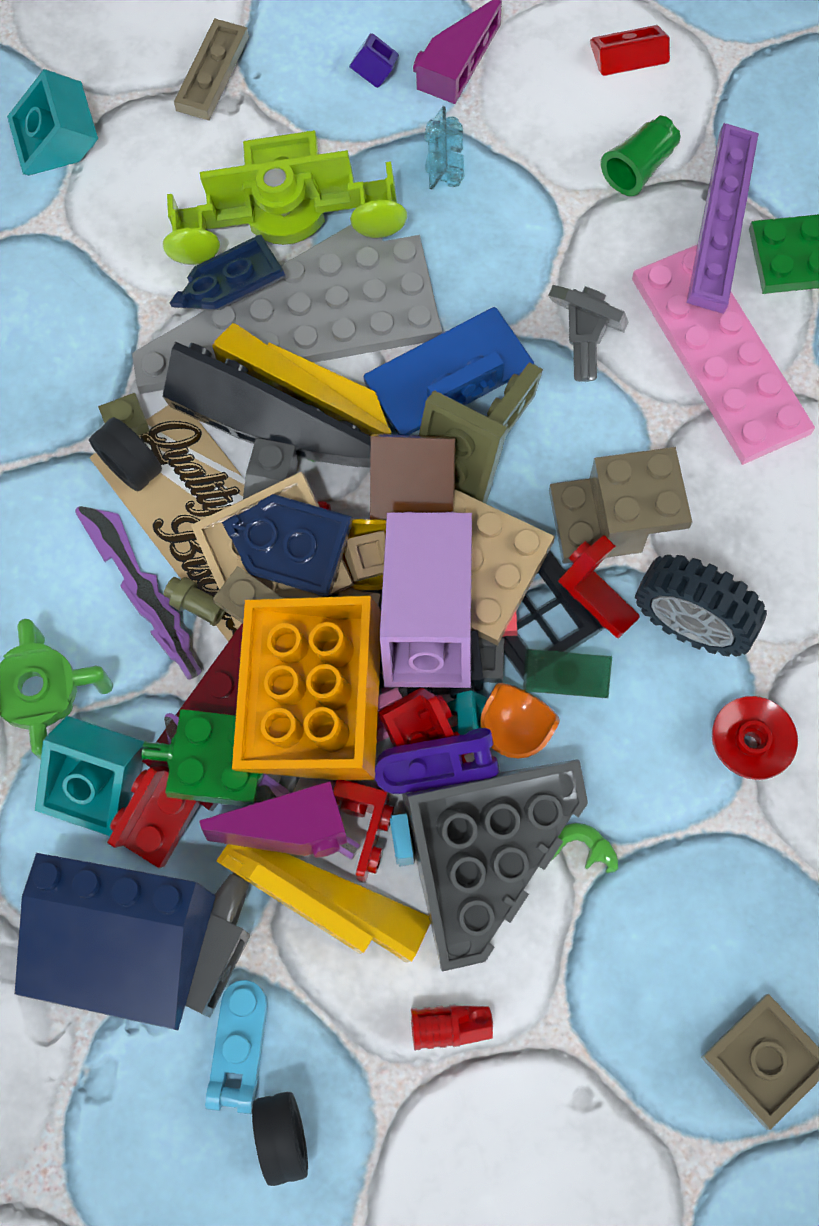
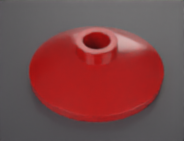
M757 696L737 698L721 709L712 727V742L718 758L730 771L741 777L752 780L773 778L787 769L795 758L798 748V735L794 722L782 707L769 699ZM744 737H753L757 742V748L748 747L744 742Z

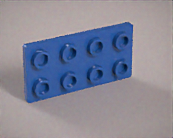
M492 307L365 373L363 377L368 389L375 391L381 409L397 434L410 435L420 430L426 400L434 390L465 406L508 383L514 373L520 375L529 362L534 364V361L498 309Z

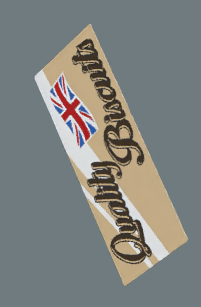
M168 405L146 419L150 431L139 435L162 466V471L142 490L137 492L127 486L109 469L97 453L91 455L90 459L180 579L187 577L198 584L197 588L214 597L219 588L191 525L243 500L245 479L197 419L170 408ZM225 612L216 626L229 642L237 628L231 615Z

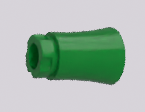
M659 115L655 120L653 119L643 124L633 135L602 156L600 165L606 181L623 195L635 196L639 194L652 174L673 153L674 148L680 143V131L674 126L671 119Z

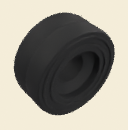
M115 417L109 419L89 438L92 448L101 460L119 479L137 492L148 485L162 471L160 462L144 441L125 423Z
M283 1092L254 1100L252 1105L253 1133L260 1168L267 1185L277 1186L306 1178L308 1175L307 1147L299 1108L293 1093Z

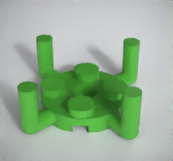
M25 618L20 620L17 625L19 646L9 650L3 656L5 659L0 663V716L14 727L29 730L31 751L41 760L43 740L47 736L46 727L71 713L77 686L93 684L99 693L108 694L113 689V682L100 666L74 670L61 653L44 645V635L32 620ZM34 676L43 678V687L39 693L33 696L23 695L22 687L27 679Z

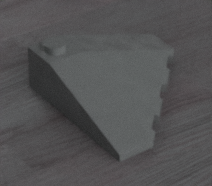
M580 760L500 772L488 779L402 794L442 972L483 963L490 956L495 948L490 943L504 920L509 923L512 922L529 893L524 891L528 882L538 867L543 870L546 869L563 843L558 838L572 815L579 818L588 804Z

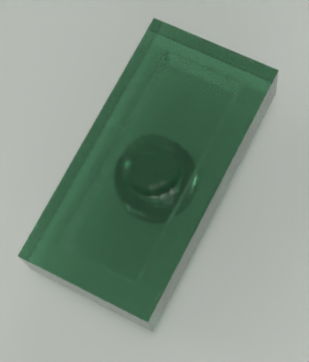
M526 648L523 691L609 698L612 656Z

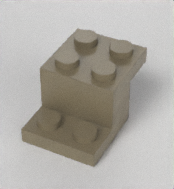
M676 447L594 458L589 479L554 483L549 486V495L563 564L572 563L568 558L583 542L587 541L592 545L603 535L616 546L606 557L608 558L642 553L649 534L690 529L692 524Z

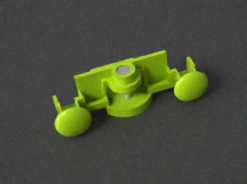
M315 130L243 141L245 165L200 172V180L206 193L207 204L179 209L173 194H167L168 218L172 225V232L164 238L163 249L166 255L176 262L187 265L201 264L215 257L220 248L217 236L207 231V229L248 223L253 234L256 236L262 235L263 239L269 243L293 244L310 237L325 222L324 212L356 208L350 217L351 225L359 234L370 238H383L391 236L403 228L407 221V211L401 204L397 203L391 161L385 162L387 178L369 182H355L348 150L319 154Z

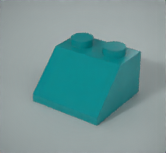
M46 69L42 70L7 116L22 173L28 176L80 162L98 140L82 82Z
M66 716L43 740L34 811L111 836L113 832L110 829L111 822L119 810L128 806L133 792H131L132 785L141 772L144 741Z

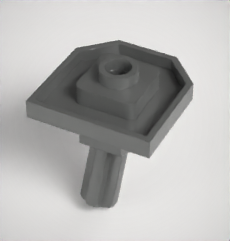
M552 285L548 295L552 302L569 310V343L573 345L574 379L579 382L594 381L597 378V344H600L607 326L623 333L625 332L629 323L624 311L605 302V294L585 286L581 292L576 289L571 290Z

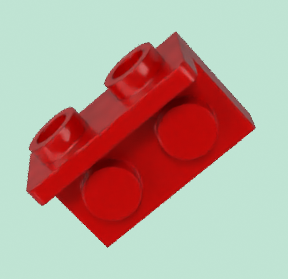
M166 766L150 767L138 775L131 788V792L134 795L128 806L119 810L112 820L110 829L113 832L107 841L114 848L120 846L128 848L157 868L165 867L202 802L168 798L165 791L169 768Z

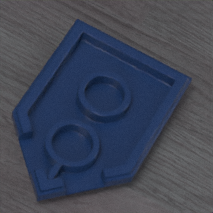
M257 235L195 266L187 277L189 283L183 291L176 292L170 301V305L174 308L221 310L285 278L286 275L262 235Z
M272 494L239 515L235 514L226 519L222 524L228 536L232 539L248 574L329 597L350 534L353 517Z

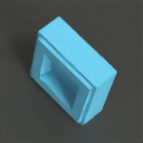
M407 813L392 815L390 824L396 864H399V867L413 865L414 858Z

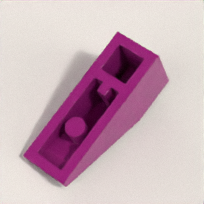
M502 0L489 1L434 36L425 51H419L413 65V72L416 73L417 90L456 104L500 27Z
M330 781L199 821L207 841L300 856L314 854L316 858L329 856L340 850L339 845L347 843L345 829Z

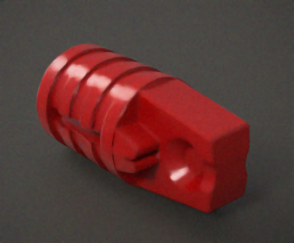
M454 1004L445 1007L436 1006L434 1008L410 1009L414 1051L424 1048L460 1047V1045L493 1038V1019L489 1006H456Z

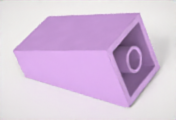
M387 513L380 622L384 687L471 688L472 513Z

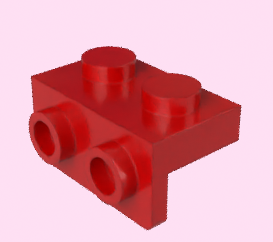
M422 687L378 711V715L394 747L460 735L456 731L453 732L448 719L452 717V714L441 695L435 696ZM462 754V755H461V758H462V762H463V763H467V761H466V759H465V757H464V756L467 755V754Z

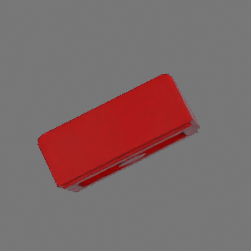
M658 25L592 37L590 39V45L598 69L603 76L667 64L670 60V37Z

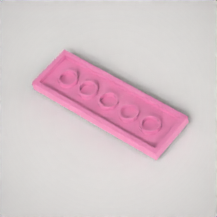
M697 244L635 270L632 280L741 464L744 465L811 435L815 426L732 292L730 293L729 304L724 314L686 303Z

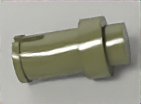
M173 577L166 585L163 593L164 597L170 599V606L179 611L186 609L209 622L210 625L216 626L222 619L225 611L213 603L212 599L214 597L197 588L198 584L187 577L181 580Z

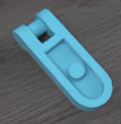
M248 980L236 981L229 985L223 993L210 1081L206 1093L205 1107L208 1110L220 1111L221 1107L225 1106L237 1108L238 1113L252 1114V1105L256 1098L268 1007L264 990L255 982ZM227 1073L242 1075L240 1089L225 1087Z

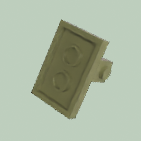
M529 362L520 375L514 373L507 383L504 397L502 399L498 397L494 399L487 412V416L435 390L428 397L425 403L419 436L456 437L455 490L487 504L505 437L535 397L543 371L542 368Z

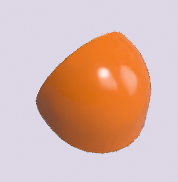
M505 683L495 685L482 710L480 721L481 728L491 730L494 742L491 748L501 755L517 759L532 756L542 750L550 741L560 722L558 715L543 701L518 687Z

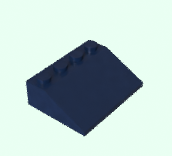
M36 853L22 894L14 994L178 1031L216 895L195 881Z

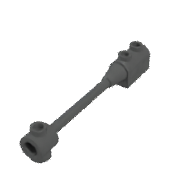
M282 775L279 784L292 793L300 777ZM272 794L270 799L276 798V796ZM235 873L230 874L215 893L214 905L185 1005L209 1018L251 936L244 929L236 926L250 883Z

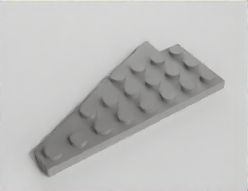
M352 225L347 226L281 265L286 275L285 278L221 310L206 309L134 351L132 357L139 393L164 390L171 351L175 342L189 347L190 343L198 344L212 353L211 358L216 359L212 345L232 323L239 325L267 345L270 342L313 363L425 343L442 334L420 235L383 241L382 238L363 236Z

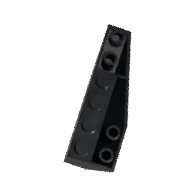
M175 342L171 351L162 395L170 408L252 444L255 443L256 438L295 445L297 457L317 462L370 468L371 437L361 433L357 426L344 420L338 421L326 415L320 409L305 404L247 374L248 369L238 362L226 359L225 363L211 358L212 353L198 344L190 343L189 347Z

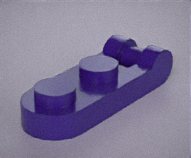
M477 728L464 735L386 749L377 758L375 780L384 791L391 794H403L492 778L500 770L497 758L491 754L490 747L494 744L491 730L488 728ZM462 754H474L475 759L472 762H462Z

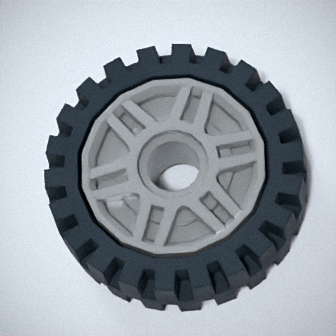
M670 554L664 555L663 558L659 556L653 560L639 585L635 599H637V606L642 608L641 612L645 616L651 617L650 621L654 625H662V631L668 635L673 633L677 635V640L683 643L687 640L691 642L692 647L699 650L701 647H704L708 653L716 654L718 651L722 656L729 657L732 654L736 657L749 652L767 616V610H764L765 604L763 601L758 600L759 596L755 591H747L748 585L743 581L735 582L733 580L734 575L727 571L722 574L717 571V566L710 563L706 567L702 564L701 560L692 558L689 562L683 555H676L674 558Z

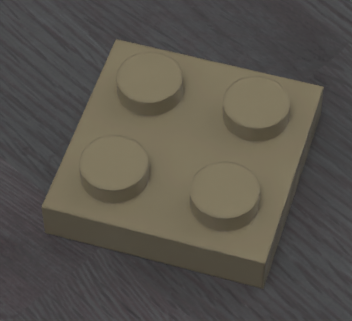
M769 994L764 995L701 1056L706 1064L766 1130H771L819 1082V1047Z

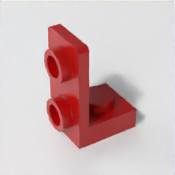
M337 780L333 793L337 805H341V812L355 817H365L366 812L372 814L356 870L357 881L366 883L369 872L376 874L378 871L383 848L376 847L380 831L388 832L390 828V818H392L394 813V806L388 805V792L346 780Z

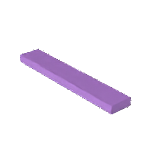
M727 123L723 124L719 132L686 303L724 314L728 307L759 133Z

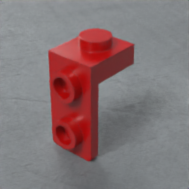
M603 535L592 545L587 541L583 542L568 559L573 565L558 582L604 628L609 630L616 638H620L640 616L594 571L616 547Z

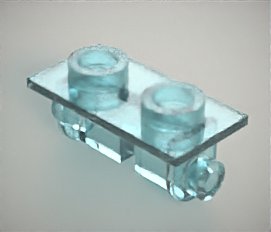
M442 106L435 118L428 121L424 135L425 141L428 142L425 170L429 173V189L431 190L435 188L439 180L446 182L449 187H457L465 177L464 155L458 154L463 150V125L456 117L446 118V107Z

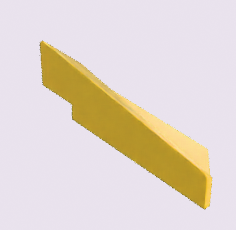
M232 323L214 341L212 347L216 360L225 363L226 359L238 362L248 369L247 374L305 404L320 409L326 415L338 421L344 420L357 426L361 432L369 436L372 434L391 435V430L387 425L375 391L270 342L267 345L235 323Z
M227 844L216 862L359 954L365 952L372 940L404 962H412L430 926L428 915L287 853Z

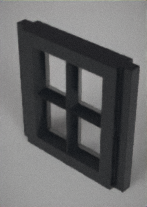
M551 551L548 552L538 573L553 592L555 598L537 609L529 596L525 594L522 602L530 613L517 621V630L536 620L553 644L533 655L518 632L517 636L502 637L504 638V654L523 680L534 675L605 629L558 582L566 572ZM560 603L578 627L561 639L557 637L542 616Z

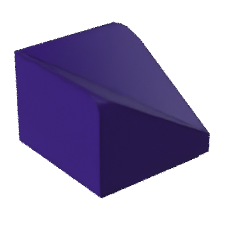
M370 33L356 52L349 67L374 87L378 88L392 71L399 54L375 34Z

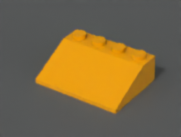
M371 596L245 600L232 770L327 780H375L381 653V610Z

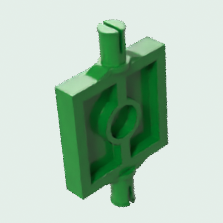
M181 709L177 731L170 744L144 741V749L142 748L143 760L166 761L168 763L169 775L165 791L168 798L244 807L255 804L257 789L264 774L232 770L235 715Z

